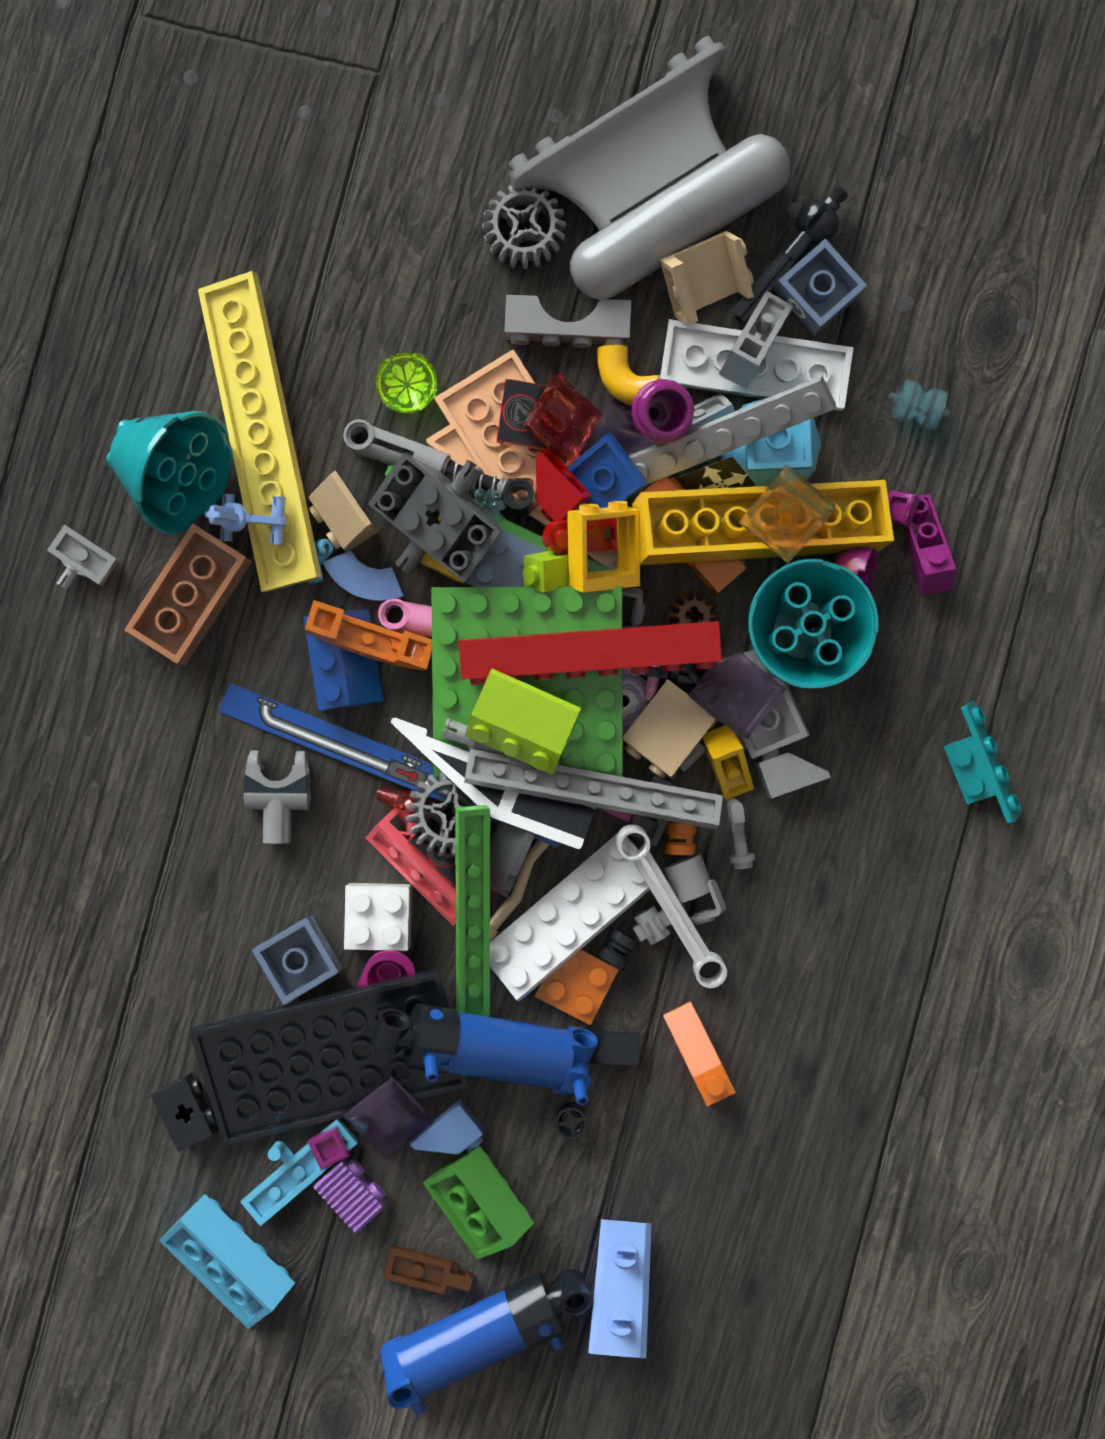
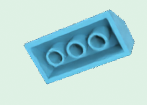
M206 1194L159 1240L247 1329L272 1312L295 1284L289 1277L287 1270L275 1264L267 1256L266 1250L260 1244L254 1243L245 1234L243 1227L238 1222L232 1221L222 1211L220 1204L214 1199L209 1198Z

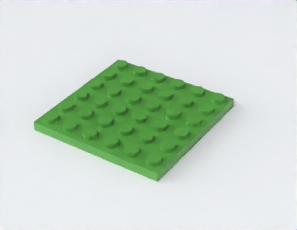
M616 586L615 589L585 593L577 591L573 587H556V590L545 593L535 590L534 587H431L433 739L470 752L468 745L442 738L443 729L457 732V730L445 726L448 718L468 725L472 711L484 684L470 685V679L461 680L459 640L623 628L622 586ZM623 668L618 669L617 675L599 676L598 670L585 671L586 677L566 678V672L553 673L554 679L534 680V675H521L522 682L581 708L567 747L558 765L623 777ZM433 763L434 776L439 777L441 770Z

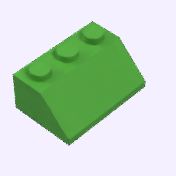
M480 1145L470 1152H463L423 1182L426 1189L477 1260L512 1247L534 1224L525 1206L516 1198L509 1188L508 1182L499 1174L492 1164L490 1157L482 1150Z

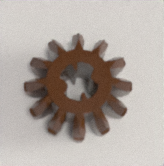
M696 590L691 591L690 601H688L684 593L679 594L678 598L682 606L676 602H671L669 605L671 609L678 613H670L666 616L667 620H677L676 624L691 623L690 619H686L685 614L688 615L691 610H695V614L701 616V620H698L696 623L720 620V615L710 614V611L718 606L717 603L714 602L706 606L704 603L708 600L709 595L705 593L700 601H698Z

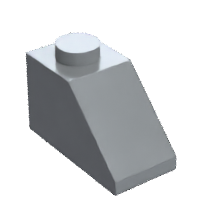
M778 749L761 755L762 761L755 763L766 796L771 799L831 778L829 771L789 752L780 754Z

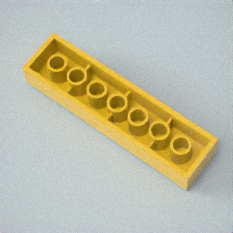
M886 480L641 492L632 503L633 508L640 510V565L839 554L842 550L857 547H869L870 549L881 551L894 541Z

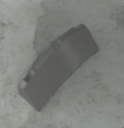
M499 821L490 842L491 890L505 897L509 896L535 833Z

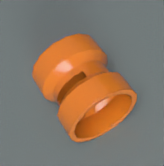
M667 822L665 832L668 834V842L665 844L664 854L695 855L696 845L693 843V836L696 834V826L678 822ZM675 839H686V842L675 841Z

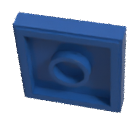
M612 433L604 436L567 467L593 495L585 504H598L599 508L608 507V502L612 501L627 502L649 484Z

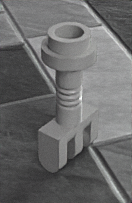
M731 798L727 802V809L732 826L735 854L730 856V863L734 864V869L753 867L752 861L755 860V854L748 853L743 805L737 799Z

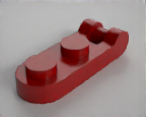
M617 518L587 521V552L618 551ZM568 520L553 521L545 527L542 540L545 547L551 552L568 554ZM611 528V539H605V529Z

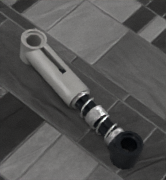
M353 420L344 429L343 437L345 443L360 457H369L394 466L402 454L380 446L381 444L411 455L441 472L452 482L463 467L458 464L459 461H456V463L452 462L451 455L374 427L365 420ZM360 433H368V439L365 443L360 445L355 443L356 437ZM483 473L470 490L473 493L479 491L481 496L486 494L492 496L494 501H498L500 505L508 507L516 515H527L537 505L534 488L530 482L522 478L506 479L503 477L498 479L496 478L497 475L492 477ZM523 490L528 492V497L523 503L518 504L512 501L513 495L517 491Z

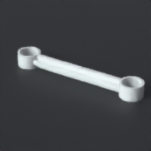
M635 824L624 826L616 836V844L620 854L635 863L693 959V972L697 981L706 988L718 987L725 981L727 976V969L722 958L718 954L709 951L650 853V840L646 831L641 826ZM631 833L641 834L644 836V844L639 850L629 852L622 847L623 839ZM717 962L720 964V970L715 976L704 978L699 974L700 968L705 963Z

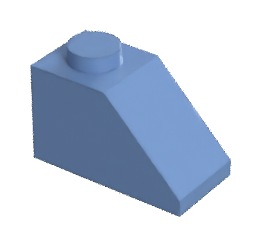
M459 1099L412 1137L410 1146L414 1150L460 1154L464 1149L470 1152L483 1141L481 1136L484 1133V1126L464 1101Z

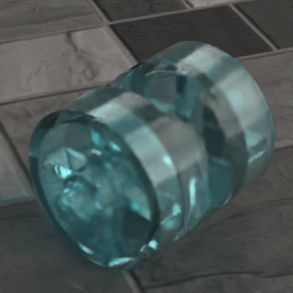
M905 378L899 391L896 394L891 392L889 394V399L894 400L891 417L904 422L916 417V422L919 423L920 427L934 431L942 416L948 417L950 411L945 409L948 392L933 387L923 393V388L919 385V382Z

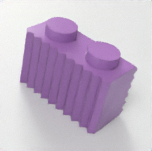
M345 1158L334 1164L317 1180L313 1187L327 1204L335 1210L336 1214L344 1220L349 1228L357 1234L384 1209L387 1202L384 1199L386 1193L378 1183L373 1181L370 1184L362 1175L365 1171L357 1160Z

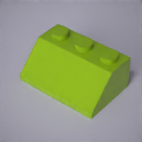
M491 669L472 711L464 736L553 775L567 747L581 708L495 669Z

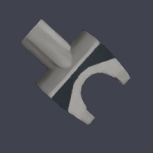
M251 750L244 777V807L246 810H263V843H291V810L309 811L311 776L307 752L297 751L295 765L292 766L290 774L285 779L277 781L270 778L265 772L261 751Z

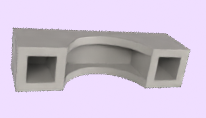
M506 294L505 340H511V343L515 345H527L529 341H541L542 345L551 347L560 346V342L573 343V346L578 348H589L591 344L628 346L631 300L600 299L594 311L586 318L576 322H562L552 318L545 312L538 296Z

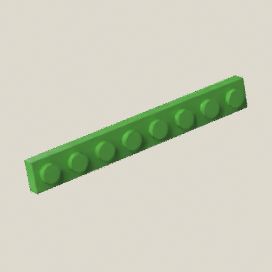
M487 805L455 807L456 1010L490 1017V808Z

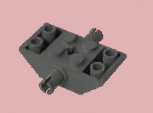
M402 453L368 503L411 541L395 562L398 567L404 566L401 570L412 574L423 556L428 553L463 583H466L503 532L490 512L468 494L480 475L484 473L482 468H476L477 464L466 460L465 465L452 482L436 469L407 453ZM439 512H441L440 515H439V518L442 520L441 523H440L439 520H438V514H439Z

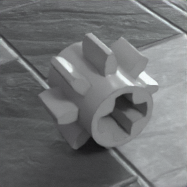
M655 906L647 908L634 917L638 924L632 928L640 942L647 939L649 944L652 945L670 934L667 928L671 924L664 911L658 912Z

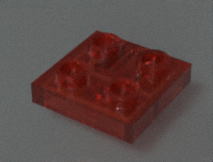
M561 374L553 375L523 423V426L568 465L574 463L603 413Z

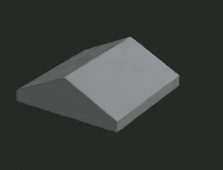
M780 679L727 701L752 759L809 736L788 684Z

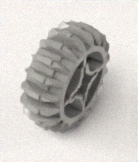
M510 185L508 187L509 194L506 195L499 190L497 193L499 201L491 199L489 201L491 210L484 211V218L487 220V222L482 224L483 231L487 232L484 236L485 243L492 244L490 247L492 254L500 252L499 261L501 263L509 257L512 268H515L517 261H522V267L526 270L528 268V261L533 260L535 267L538 268L540 266V257L549 262L551 260L549 251L558 253L560 246L557 242H563L565 239V234L561 231L566 229V222L560 220L564 217V210L556 209L558 206L557 198L548 200L550 192L547 189L538 194V189L535 186L531 191H527L526 188H522L521 191H515ZM522 205H527V206H529V207H527L525 210H522V211H519V210L514 209V207H517V206H522ZM540 212L547 217L550 224L547 235L542 232V227L536 223ZM502 218L512 228L508 242L499 231V224ZM530 221V229L527 230L525 227V230H519L520 223L524 226V222L529 223ZM524 242L536 244L531 247H519Z
M441 771L439 782L431 774L427 778L429 786L420 781L417 787L421 793L417 791L411 792L410 798L417 803H407L406 810L415 814L406 816L405 820L407 823H416L415 826L410 828L409 833L411 835L418 832L421 833V836L416 841L418 845H421L425 839L430 842L426 848L427 852L430 853L436 845L439 846L438 856L443 857L446 848H449L450 855L455 857V838H449L452 827L455 825V817L453 816L447 824L446 814L441 813V811L444 812L450 803L451 814L455 815V807H461L458 803L457 793L466 798L470 806L478 805L453 781L448 780L447 776ZM448 790L443 803L424 804L431 794ZM424 815H428V818L438 822L440 836L428 827Z

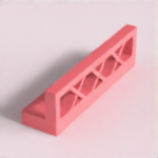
M398 804L365 838L454 926L456 924V883L451 886L408 843L415 835H411L409 830L416 823L406 822L405 818L410 813L401 804ZM395 816H398L406 824L407 832L398 831L390 821Z

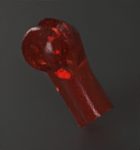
M381 786L376 794L378 801L400 810H406L407 803H417L410 798L412 791H395Z

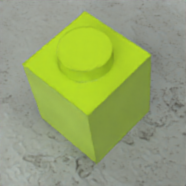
M549 550L523 556L524 587H534L535 590L543 593L554 591L556 587H569L568 554H558Z

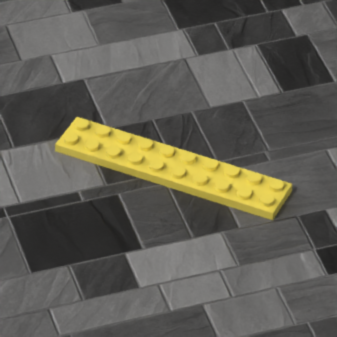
M250 271L200 288L198 292L230 444L233 449V458L243 506L247 514L272 516V496L286 497L284 517H288L287 525H283V545L269 544L271 524L247 523L261 592H270L322 578L260 281L258 273Z

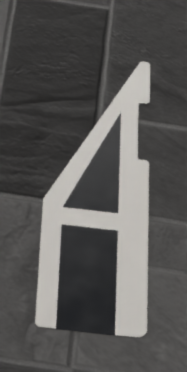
M398 718L391 720V723L478 806L487 805L490 808V817L570 847L581 849L596 807L464 783L470 752L427 737V730L425 728Z

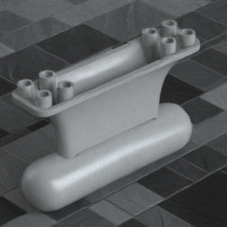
M710 36L702 38L694 46L697 52L694 57L688 60L684 53L675 55L668 62L671 71L655 84L571 137L567 136L556 144L550 136L542 139L535 146L539 154L529 161L525 154L521 153L509 162V166L512 169V172L509 174L510 185L515 191H521L522 188L531 191L535 186L538 190L547 189L557 192L580 207L599 229L598 233L583 241L574 250L570 260V273L574 283L587 297L597 300L615 297L662 267L660 259L703 241L768 200L787 185L791 174L790 160L786 148L776 138L764 134L754 135L727 151L719 139L710 114L708 89L711 78L723 65L726 49L722 42L714 44Z

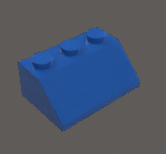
M370 610L344 611L343 613L372 623ZM308 616L303 617L305 626ZM306 632L319 711L325 712L384 702L377 660L338 648Z

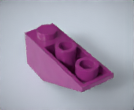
M930 494L918 496L921 500L910 527H904L912 570L921 596L952 590L956 573V566Z

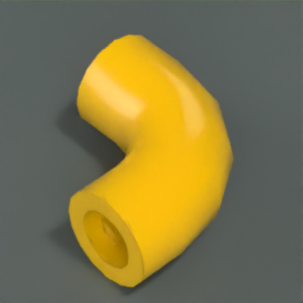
M606 345L597 348V362L602 383L612 397L628 406H632L633 399L639 389L650 381L661 379L660 375L638 376L633 373L629 368L628 347L625 345Z

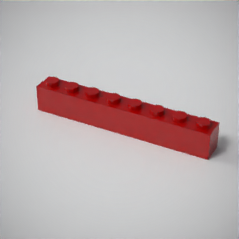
M719 621L463 639L458 641L461 680L470 679V685L485 684L491 669L522 681L521 675H534V680L554 679L553 673L566 672V678L586 677L585 671L598 670L599 676L617 675L620 668H631V674L650 672V666H663V671L683 670L682 664L691 663L696 664V669L715 668V662L722 661Z

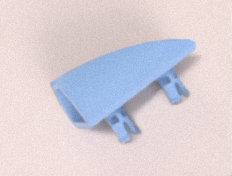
M601 1219L589 1353L646 1358L651 1223Z

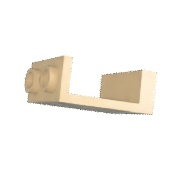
M725 231L660 259L674 316L688 326L698 321L696 310L738 292L747 299L754 297L751 287L754 280L751 271L746 266L744 256L747 255V249L741 238Z
M667 679L624 734L623 742L627 744L624 750L637 760L641 757L651 763L649 769L661 779H664L667 775L673 780L678 768L707 731L712 730L719 720L716 715Z

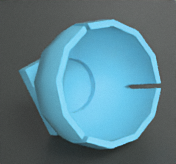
M761 399V400H758V401H754V402L745 404V405H743L740 409L745 408V407H747V406H749V405H752V404H754V403H757V402H759V401H762V400H764V399ZM814 418L722 454L721 458L724 460L733 456L756 486L805 484L816 471L821 440Z

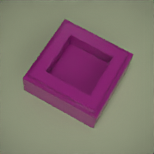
M890 490L888 501L892 524L910 527L921 499L915 494Z
M338 1125L309 1138L307 1141L320 1170L351 1155Z

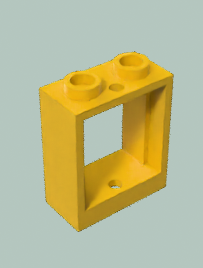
M612 501L608 502V507L599 508L598 504L579 505V510L567 511L569 587L585 593L615 589L616 586H622V588L640 586V510L628 507L627 502ZM617 518L618 569L587 572V521Z

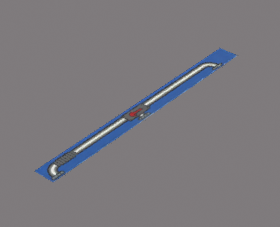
M232 683L229 684L218 711L417 792H420L417 784L422 781L429 786L427 778L431 774L434 775L433 764ZM448 790L435 792L429 797L444 802ZM457 793L459 805L461 807L470 806L466 798ZM490 817L492 822L499 823L500 820ZM538 834L534 836V839L556 848L560 844V842Z

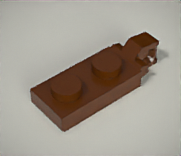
M392 1244L384 1279L445 1295V1292L453 1293L454 1288L470 1292L474 1274L459 1269L460 1264L453 1262V1260Z

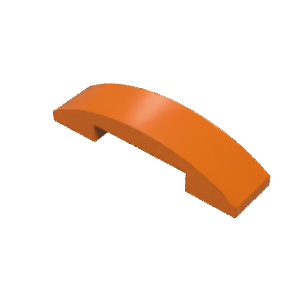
M313 601L304 629L308 634L360 656L396 666L426 671L432 652V639L406 630L403 633H399L345 615L342 609Z

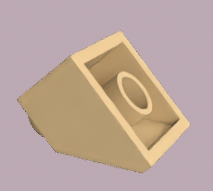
M336 471L332 472L308 497L313 504L309 508L310 512L319 524L325 521L331 530L326 535L336 550L342 547L345 552L351 551L378 533Z

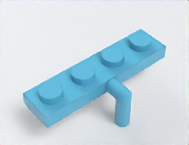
M340 1118L335 1119L320 1132L322 1133L338 1125L349 1150L358 1143L356 1137ZM282 1141L275 1142L269 1150L268 1158L270 1160L276 1161L280 1158L284 1164L240 1202L260 1226L330 1167L328 1166L320 1170L308 1143L296 1154H293Z

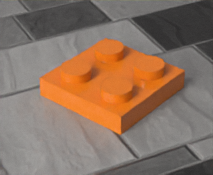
M580 949L540 984L535 997L591 1025L619 968Z

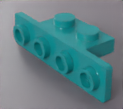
M975 701L969 702L962 706L961 709L972 736L945 745V752L966 804L996 795L1007 824L1013 823L1020 817V801L1016 794L1011 793L1008 785L1010 782L1008 771L1004 765L999 763L996 755L998 747L995 739L987 733L984 725L986 724V717L982 708L977 707Z

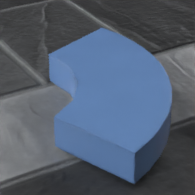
M352 551L323 562L332 579L344 590L357 597L379 602L404 597L392 567L385 569L367 567L358 561Z

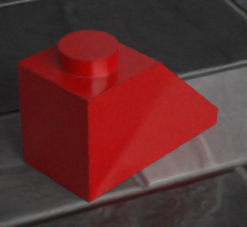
M551 450L541 451L536 455V502L542 507V514L550 522L568 520L567 511L579 510V505L585 504L593 495Z

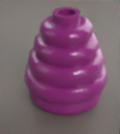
M658 379L650 381L639 389L633 399L631 415L633 424L641 436L653 443L667 444L677 441L688 432L693 423L695 409L692 397L685 387L673 380ZM650 408H654L657 412L654 420L649 416Z

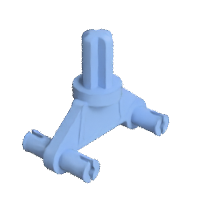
M222 494V506L212 505L210 510L205 513V517L209 518L210 524L221 525L220 541L233 542V531L242 530L247 523L271 524L269 544L283 545V525H287L288 517H284L286 497L272 496V516L247 514L242 504L235 503L236 495Z

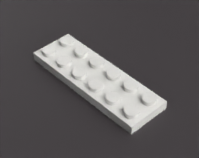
M669 319L660 374L661 379L676 381L687 388L764 399L823 376L836 403L834 410H844L853 347L776 336L747 389H744L719 375L730 351L743 330L697 323L687 326L681 321Z
M617 834L490 942V967L517 1001L520 1002L650 890L635 863L620 854L616 844ZM627 836L623 839L622 847L629 852L638 850Z

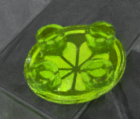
M411 352L397 353L383 360L379 364L375 380L376 390L381 401L390 409L401 413H413L425 408L433 400L438 385L436 372L423 354Z

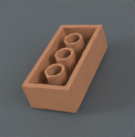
M192 523L124 631L176 664L186 666L252 564V561Z

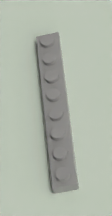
M820 376L691 429L675 442L667 444L658 443L633 453L629 457L650 484L835 409L836 403L823 376Z
M470 749L464 783L716 830L719 827L723 800L722 795L558 765L554 774L551 775L513 757Z

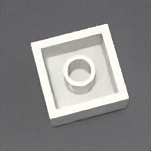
M349 883L346 885L344 949L408 951L411 947L412 885Z

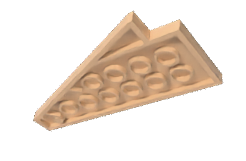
M513 349L434 398L450 425L427 438L426 442L431 448L450 454L451 460L454 463L459 461L458 464L464 466L466 460H470L477 464L476 468H482L484 474L494 477L497 475L496 478L498 479L503 477L506 479H525L530 482L536 492V455L539 451L528 450V447L497 443L505 378L534 383ZM562 428L559 454L555 455L568 467L580 455ZM523 490L517 491L513 495L512 501L518 504L523 503L528 497V492ZM537 503L534 510L528 515L546 527L551 522L544 517L541 512L542 507ZM611 528L605 529V539H611ZM618 551L587 552V556L595 562L611 570L618 569Z

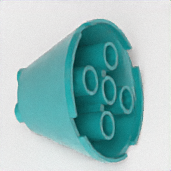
M189 411L136 418L130 421L123 420L118 424L117 434L106 457V463L113 469L141 517L151 528L165 534L183 533L188 531L192 523L202 514L205 515L206 511L210 510V506L217 505L227 486L233 461V449L228 446L226 437L229 432L218 418L202 411Z
M822 559L799 560L776 570L757 590L751 603L748 618L750 641L756 656L763 666L785 683L809 689L825 688L839 684L858 672L872 653L879 627L875 601L863 581L846 567L823 561ZM806 624H809L811 627V629L808 631L805 629L804 626Z

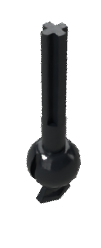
M841 186L836 187L834 196L828 197L825 202L813 200L800 209L796 217L798 232L752 286L754 297L749 299L743 297L731 311L738 321L744 324L748 321L766 291L770 293L773 291L778 280L793 267L812 243L820 244L824 239L828 241L835 235L839 228V217L836 211L840 208V203L849 197L844 188Z

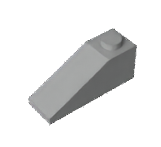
M766 291L730 351L719 375L747 389L793 305Z

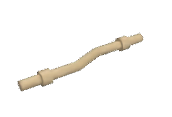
M537 840L528 850L516 877L511 895L490 918V942L499 933L497 929L522 901L533 864L549 844Z

